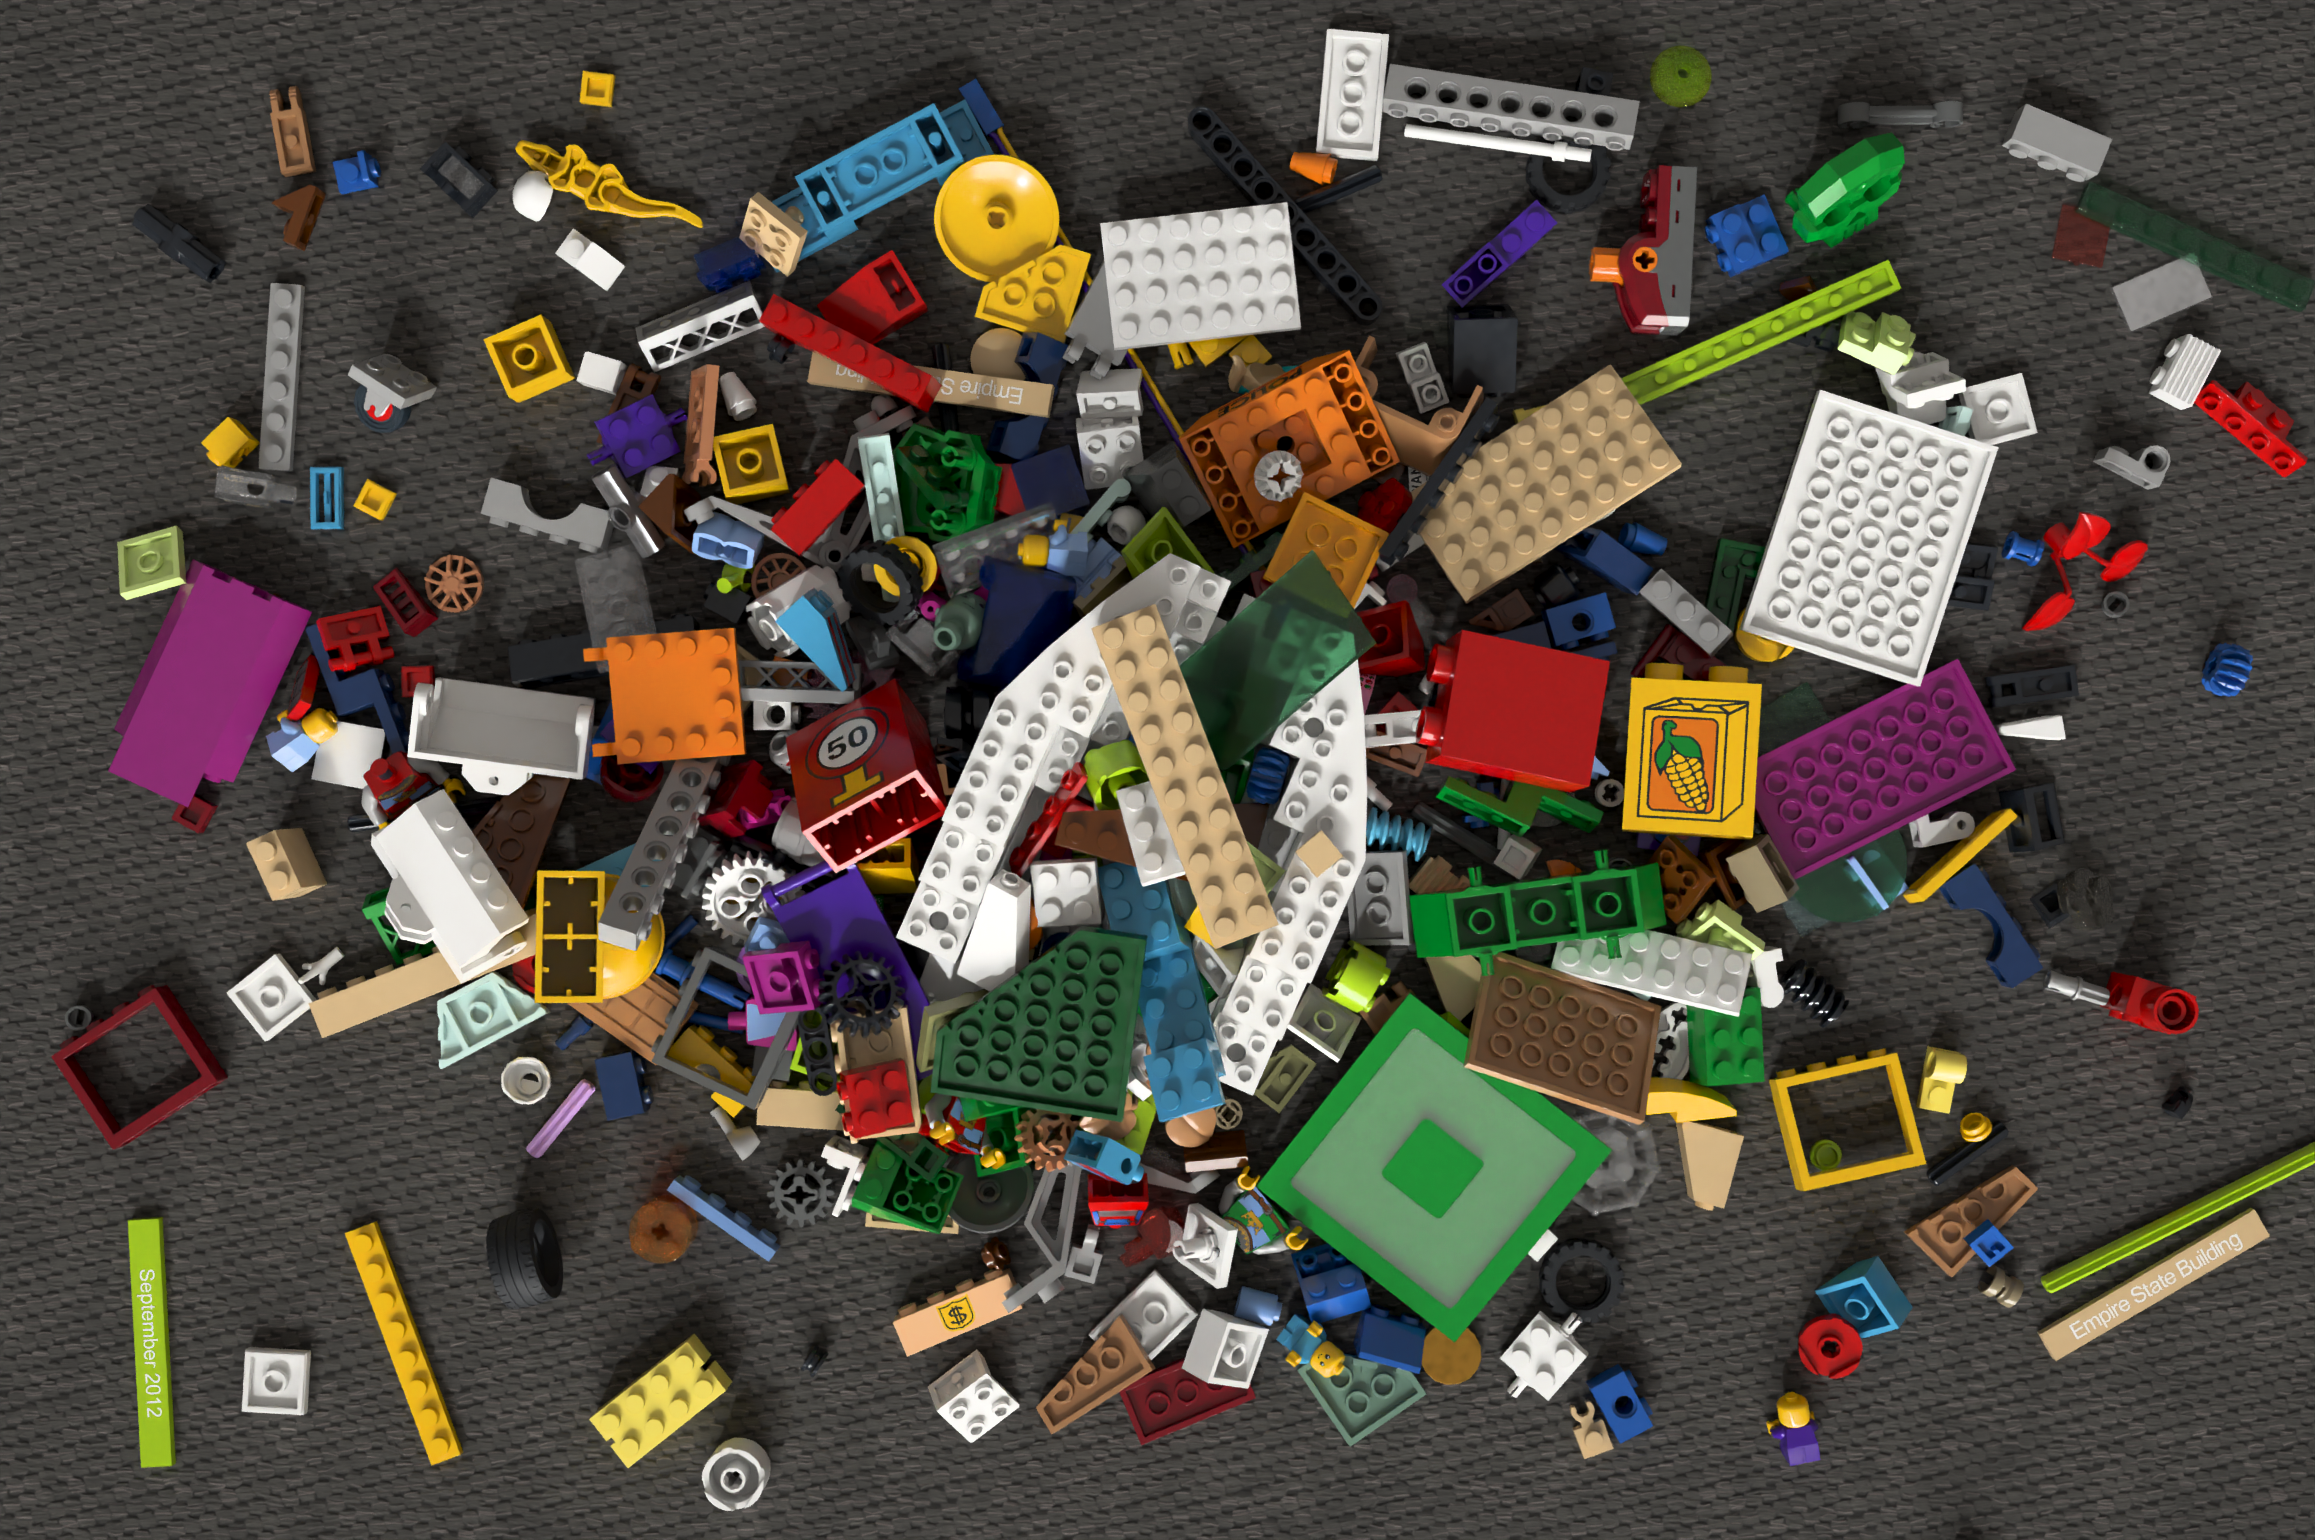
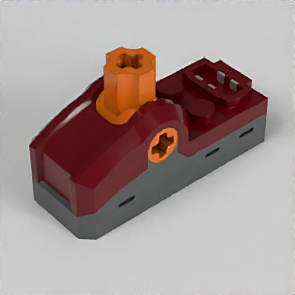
M1659 165L1657 169H1649L1644 175L1643 184L1641 185L1640 208H1645V214L1640 216L1639 233L1629 238L1622 248L1593 247L1591 250L1589 261L1590 281L1612 283L1622 316L1631 333L1677 336L1688 327L1691 304L1697 167Z

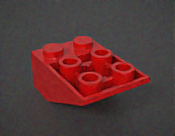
M893 250L866 265L817 305L827 322L872 345L929 311Z

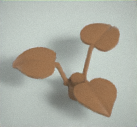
M1149 1042L1146 1046V1055L1152 1054ZM1147 1080L1146 1083L1151 1090L1150 1082ZM1127 1092L1123 1122L1083 1116L1079 1121V1125L1082 1129L1093 1135L1109 1137L1114 1141L1128 1135L1136 1124V1116L1133 1110L1138 1108V1097L1133 1092L1131 1097ZM1214 1108L1166 1121V1133L1177 1145L1184 1147L1202 1145L1213 1136L1216 1112Z

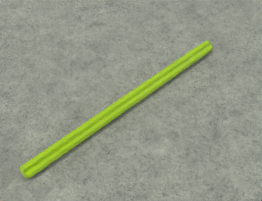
M2315 1142L2042 1276L2041 1282L2043 1287L2049 1293H2054L2315 1164Z

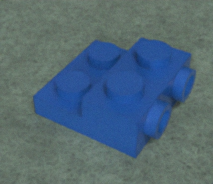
M1765 194L1744 204H1737L1723 210L1706 220L1705 234L1711 244H1716L1720 253L1717 255L1718 264L1723 272H1728L1730 278L1789 252Z

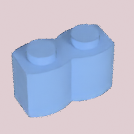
M713 512L715 515L713 518L697 526L693 534L692 552L710 560L722 559L729 565L738 568L748 569L753 567L763 547V533L742 521H734L732 518L717 512Z

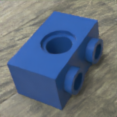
M1606 592L1541 612L1551 647L1560 645L1561 651L1580 646L1578 639L1589 636L1591 642L1609 637L1608 630L1616 628ZM1575 615L1583 616L1586 621V627L1582 632L1574 629L1572 625V619Z
M1619 1364L1586 1381L1620 1444L1653 1427L1648 1417L1653 1412L1644 1397L1638 1399L1634 1391L1638 1384L1629 1369L1624 1372ZM1628 1396V1403L1624 1407H1615V1402L1619 1397Z

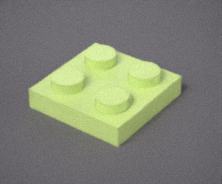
M178 526L117 542L120 595L126 600L186 583L183 531Z

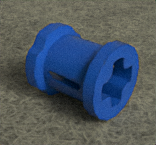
M2012 531L2006 537L2001 555L2006 559L2013 557L2026 561L2028 566L2033 567L2037 565L2042 557L2044 541L2019 537V533Z

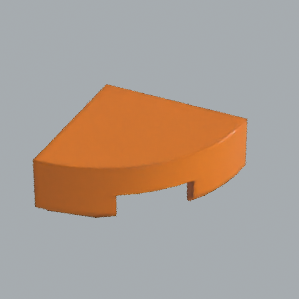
M1558 859L1545 861L1551 876L1582 872L1570 862Z

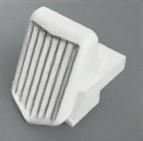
M1914 351L1910 362L1906 366L1901 365L1895 375L1875 367L1882 393L1886 396L1889 411L1928 425L1943 421L1946 418V400L1953 398L1954 394L1966 391V379L1949 372V359L1933 352L1923 354Z

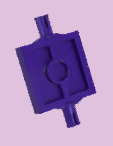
M653 394L648 395L594 421L601 434L603 447L587 453V457L592 459L590 463L593 466L607 458L611 459L626 479L681 451L673 436L672 426L687 420V416L677 417L685 413L682 408L665 415L660 410Z

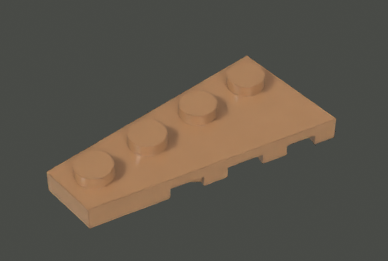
M1123 1314L1112 1323L1108 1330L1101 1335L1087 1353L1080 1358L1066 1376L1059 1381L1036 1407L1051 1434L1056 1433L1155 1369L1154 1364Z

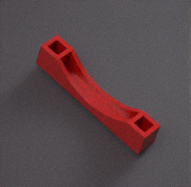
M775 294L771 297L759 320L771 332L781 337L784 336L796 345L813 351L853 371L926 413L942 386L932 375Z

